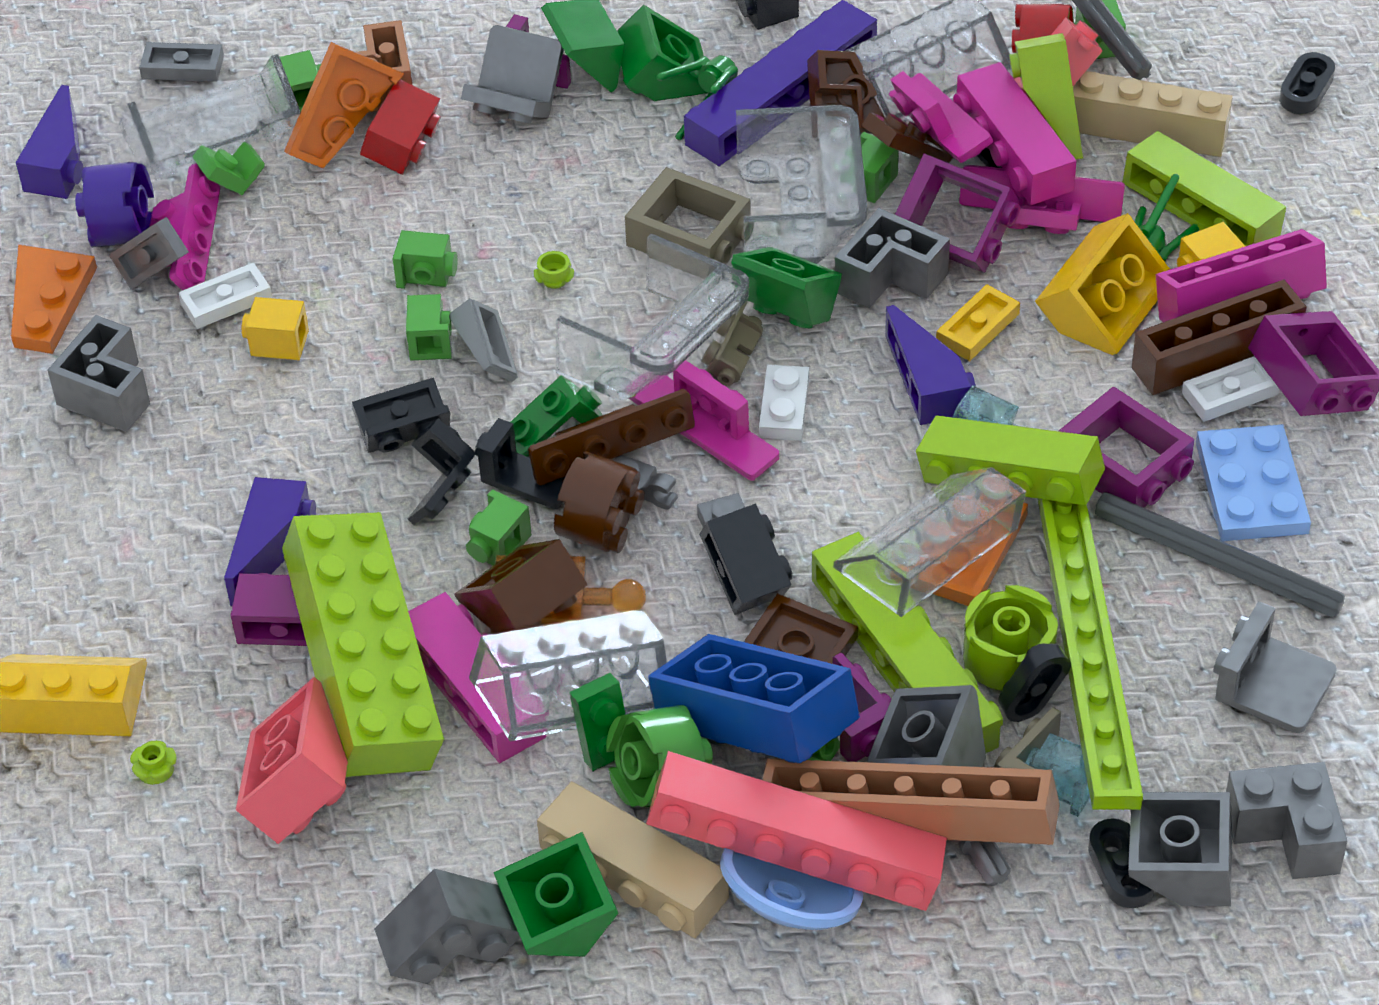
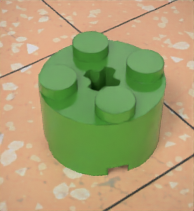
M684 705L618 716L612 722L607 735L606 750L607 752L614 751L616 767L608 768L610 778L621 800L631 807L651 806L656 782L668 751L709 764L712 763L713 752L709 741L701 738L688 708Z

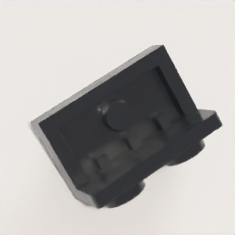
M434 377L352 401V410L368 453L378 450L383 453L394 451L400 448L404 442L416 439L424 429L438 418L445 425L450 426L451 413L448 405L443 404Z

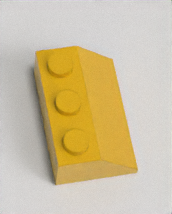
M1127 213L1095 225L1035 302L1060 334L1114 355L1121 350L1158 301L1156 274L1170 270V268Z
M11 654L1 658L0 732L131 737L147 668L146 658Z

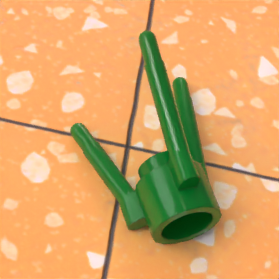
M719 55L712 60L702 56L695 62L658 73L656 78L662 81L698 70L699 85L704 91L708 92L704 99L706 100L736 78L738 68L726 56ZM684 124L675 135L677 140H681L684 137Z
M1178 174L1171 176L1147 223L1143 225L1147 211L1144 206L1139 208L1134 220L1164 261L1180 246L1181 238L1199 231L1198 225L1192 224L1165 246V232L1160 226L1156 225L1179 180Z

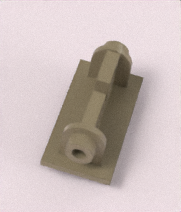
M745 300L735 314L730 311L726 312L716 329V333L721 335L719 342L713 339L701 359V362L707 365L705 370L717 376L718 381L725 386H731L740 380L750 358L749 356L763 334L762 321L756 316H747L743 313L748 303Z

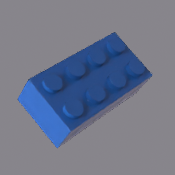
M707 634L648 675L655 709L684 705L688 708L701 737L712 739L717 743H726L748 749L754 753H763L785 759L790 763L800 764L808 760L813 753L830 740L840 736L842 731L860 718L851 668L712 634Z

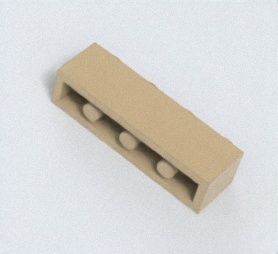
M1086 71L1073 86L1079 133L1141 143L1156 131H1159L1195 153L1222 157L1229 129L1233 95Z
M573 781L565 787L537 819L539 844L542 850L583 832L607 887L618 893L630 906L635 908L642 907L656 915L666 927L673 931L681 930L696 939L729 899V886L722 875L719 865Z

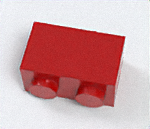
M400 79L396 85H393L368 127L360 155L403 175L410 161L418 163L427 143L423 141L425 135L432 138L439 125L441 116L435 113L441 98Z

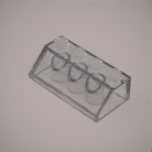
M949 0L845 50L856 53L863 66L864 77L873 84L878 93L875 100L885 118L888 113H891L904 122L911 118L909 116L905 117L889 96V93L894 90L890 79L902 71L911 78L918 73H922L952 99L954 94L957 93L958 75L1001 62L1007 71L1011 69L1010 53L994 16L978 0Z
M993 467L952 474L834 561L833 568L902 617L1018 529L1026 490Z
M641 609L481 636L469 679L509 741H516L577 729L569 692L610 672L620 683L626 715L633 712L655 709L648 675L666 664L667 659L663 638Z

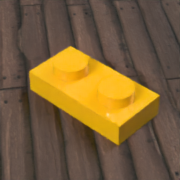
M986 284L936 331V338L954 353L970 362L1020 314V302Z

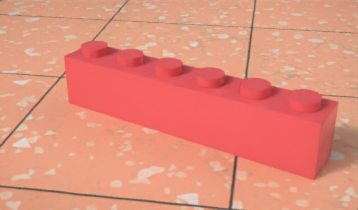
M670 751L667 753L656 782L646 822L647 825L717 847L727 848L743 855L924 911L927 910L941 881L947 841L946 837Z

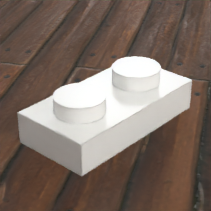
M254 262L178 292L180 303L196 329L251 308L255 297L272 298L271 287Z
M1255 356L1183 382L1182 395L1203 422L1279 394L1278 386Z
M767 364L759 422V437L761 439L802 441L809 386V367Z

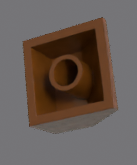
M556 539L521 545L454 593L459 603L463 604L499 637L519 636L520 639H523L538 631L544 625L541 619L553 611L554 614H557L572 606L578 600L575 594L588 584L561 540Z

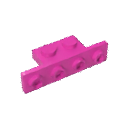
M902 71L890 79L894 90L889 93V96L899 111L905 117L909 116L922 133L927 132L959 163L977 156L984 148L993 143L990 133L922 73H918L911 78Z
M197 163L189 166L184 193L169 200H162L153 207L150 222L151 227L167 217L189 253L169 265L171 266L169 277L182 291L205 282L220 194V185L209 180Z
M969 164L963 166L964 170L1010 187L1020 199L1018 203L1020 205L1018 217L1015 223L1008 228L1026 229L1028 225L1045 227V231L1049 233L1066 234L1069 230H1077L1079 219L1106 222L1122 214L1125 190L1123 182L1075 177L1074 191L1030 205L1020 191L1014 190L1009 176L1003 168ZM960 187L959 203L961 205L989 209L995 208L996 201Z
M685 359L673 368V380L655 369L628 389V399L637 405L681 389H686L691 397L695 426L680 434L750 481L758 478L779 460L778 449L749 431L748 401L736 390H730L715 380L709 372L695 367Z

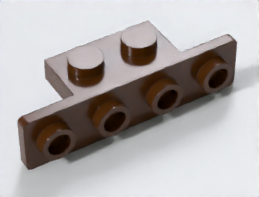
M681 389L638 406L631 404L556 432L555 437L531 445L528 451L534 480L538 485H544L565 477L577 457L584 459L583 452L613 459L692 429L695 426L689 392L686 389Z

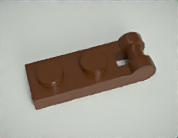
M870 112L861 125L888 147L921 159L923 154L947 163H950L953 159V156L927 132L922 133L915 123L909 121L907 124L891 113H888L885 118Z

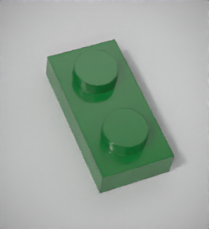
M611 672L569 692L584 762L592 771L615 761L614 751L607 752L606 750L607 735L614 719L618 716L626 715L620 683Z

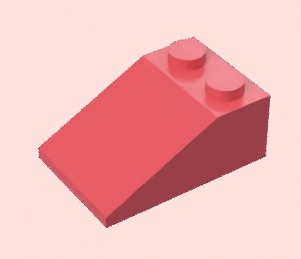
M315 677L250 733L236 811L277 844L292 832L298 834L304 830L315 812L325 804L327 806L333 805L346 789L345 778L348 761L322 684Z

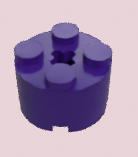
M123 162L83 167V192L76 194L75 205L78 216L86 218L88 226L87 236L92 248L125 244L150 227L152 211L148 212V198H154V192L149 173L142 163Z

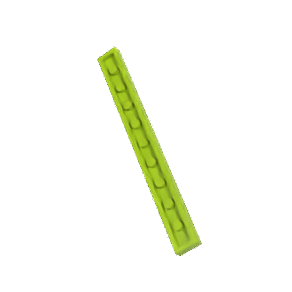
M1038 499L1064 652L1071 662L1068 675L1092 810H1141L1143 792L1087 505Z

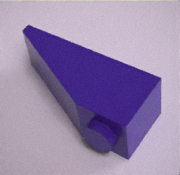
M61 84L15 162L23 192L67 199L75 184H79L82 179L83 163L80 158L76 115L68 85Z
M895 305L886 306L885 337L919 424L932 423L936 415L952 418L970 416V401L972 397L976 396V384L973 374L965 372L962 362L956 353Z
M254 478L224 576L230 606H233L239 573L272 574L285 561L282 547L293 516L316 515L315 500L309 499L306 481Z

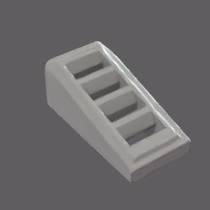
M470 298L450 313V319L482 368L511 382L517 379L516 367L498 310Z

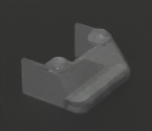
M650 234L647 237L646 290L675 302L671 311L633 347L560 316L556 320V373L582 385H587L589 388L617 400L632 398L675 371L748 300L749 278L738 269Z

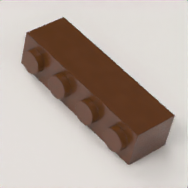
M1285 279L1135 332L1131 368L1152 396L1183 385V382L1254 357L1248 347L1265 315L1306 313L1307 306Z

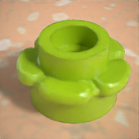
M548 251L538 258L537 269L534 270V278L538 283H543L548 288L556 289L572 280L574 269L571 268V262L566 254L560 251Z
M157 740L149 741L137 747L130 757V762L133 764L132 772L142 782L151 785L160 784L168 780L174 772V764L177 760L174 749L171 747L167 748L166 743Z

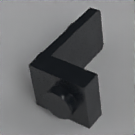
M439 418L424 429L411 444L443 473L407 518L413 525L425 516L431 520L434 519L449 501L444 497L449 488L451 487L453 490H456L472 472L467 468V465L475 457V451L461 439L455 429L445 425Z
M498 418L488 432L481 434L476 444L475 454L478 457L482 483L552 509H558L563 502L559 501L558 497L565 477L544 485L537 484L534 480L530 457L519 454L516 451L514 423Z

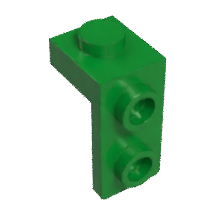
M560 375L511 421V423H514L517 453L529 457L528 448L531 445L547 440L571 417L583 423L602 416L598 409L602 404L601 400L587 385L579 388L563 375Z

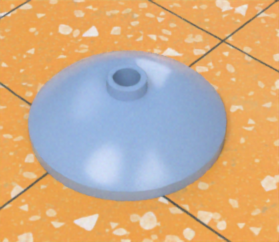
M724 848L721 856V872L731 891L754 912L776 924L805 930L830 929L851 921L860 909L863 900L862 891L743 855Z

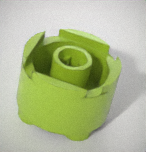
M1006 585L1005 591L991 594V589L981 592L970 602L965 614L964 669H969L975 679L981 684L1002 691L1003 686L1017 670L1029 649L1038 644H1056L1058 622L1052 612V605L1039 592L1019 585Z

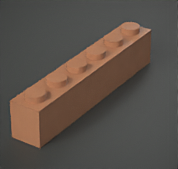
M767 758L762 779L766 782L946 837L947 840L1053 845L1060 807L1052 770L818 760H806L799 764L787 762L785 759Z

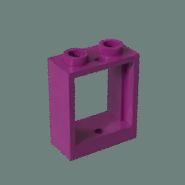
M923 154L895 215L922 226L943 181L996 201L997 204L973 253L952 244L949 247L950 260L985 273L989 264L995 263L1002 249L1001 239L1007 226L1011 227L1018 217L1020 210L1018 203L1020 199L1008 186Z
M1333 311L1265 315L1248 347L1300 416L1367 411L1374 403L1379 392V369ZM1316 355L1333 378L1319 379L1302 356Z
M1114 386L1059 430V432L1097 436L1100 444L1118 428H1121L1159 453L1160 456L1137 475L1102 453L1105 470L1095 490L1101 494L1104 492L1111 493L1143 508L1158 502L1164 491L1176 480L1178 482L1184 480L1194 465L1192 455L1195 439Z

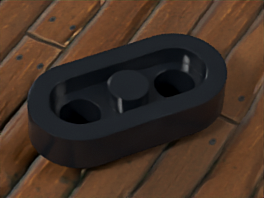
M1317 52L1305 53L1298 57L1281 85L1279 97L1281 106L1294 114H1306L1314 111L1333 82L1335 72L1334 61L1329 56Z
M1042 643L1033 646L1027 651L1023 661L1010 680L1003 686L998 697V703L1010 721L1020 722L1037 715L1046 706L1069 673L1071 662L1059 645Z
M1114 818L1099 821L1090 831L1088 851L1109 898L1117 905L1125 908H1139L1146 905L1153 898L1155 891L1129 877L1130 824ZM1115 847L1118 850L1116 852L1108 851L1106 848ZM1131 885L1137 889H1128L1124 886Z

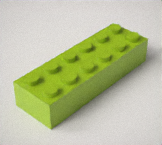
M381 512L293 516L282 550L314 675L322 684L348 761L346 777L431 770L444 737Z

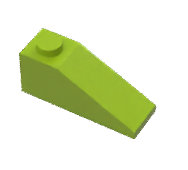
M1063 33L1015 41L1016 53L1009 54L1012 77H1020L1023 89L1076 160L1083 159L1067 45Z

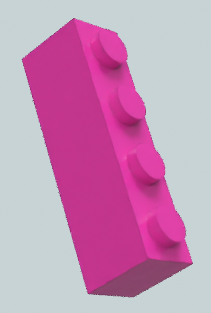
M1001 62L957 76V93L953 96V102L990 133L993 143L987 146V148L990 150L994 163L997 166H1001L1009 176L1015 191H1020L1030 205L1074 191L1077 160Z
M1300 229L1157 273L1156 286L1159 320L1165 322L1284 279L1300 299L1307 298L1311 293L1327 288L1325 243L1304 229Z
M444 592L408 611L425 673L499 764L546 738L544 718L548 716V712L542 698L536 692L529 693L524 687L516 667L511 662L504 663L498 655V650L492 638L487 633H479L474 627L469 611L463 604L457 606L449 595Z

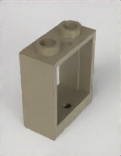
M666 167L625 215L626 246L711 279L721 265L725 266L729 262L733 250L740 241L746 240L752 232L754 219L751 217L750 198ZM678 205L720 221L707 239L672 227L664 222Z

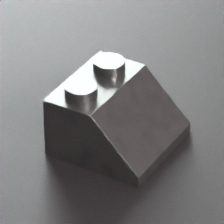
M972 685L896 689L867 762L983 767L986 753L977 690Z
M1143 792L1141 810H1131L1129 877L1181 906H1231L1232 819L1230 792Z

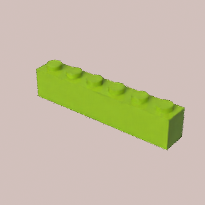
M858 531L812 551V582L841 620L858 626L857 643L893 692L896 689L972 685L977 690L985 753L999 748L1003 717L998 706L993 701L986 700L978 688L973 673L967 668L963 669L954 658V653L948 640L945 637L939 638L932 629L927 613L921 606H915L910 600L900 577L897 575L892 576L888 571L878 548L875 545L870 546Z

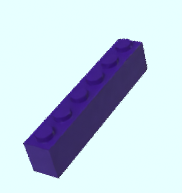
M841 0L829 10H825L806 27L799 29L791 38L777 48L772 49L754 65L746 68L717 93L711 95L698 106L691 108L684 115L685 146L720 167L810 99L807 60L817 50L853 51L856 53L859 61L877 49V19L845 0Z

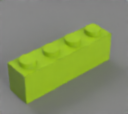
M1156 131L1127 152L1122 182L1157 204L1171 176L1178 174L1179 180L1164 209L1191 225L1197 224L1199 230L1224 222L1245 246L1281 236L1287 206L1163 133Z
M937 415L916 449L925 483L978 491L989 490L995 493L1087 505L1105 470L1097 436Z

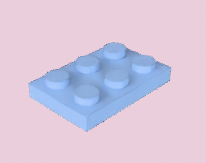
M1283 424L1197 431L1196 446L1221 541L1309 534L1311 521Z

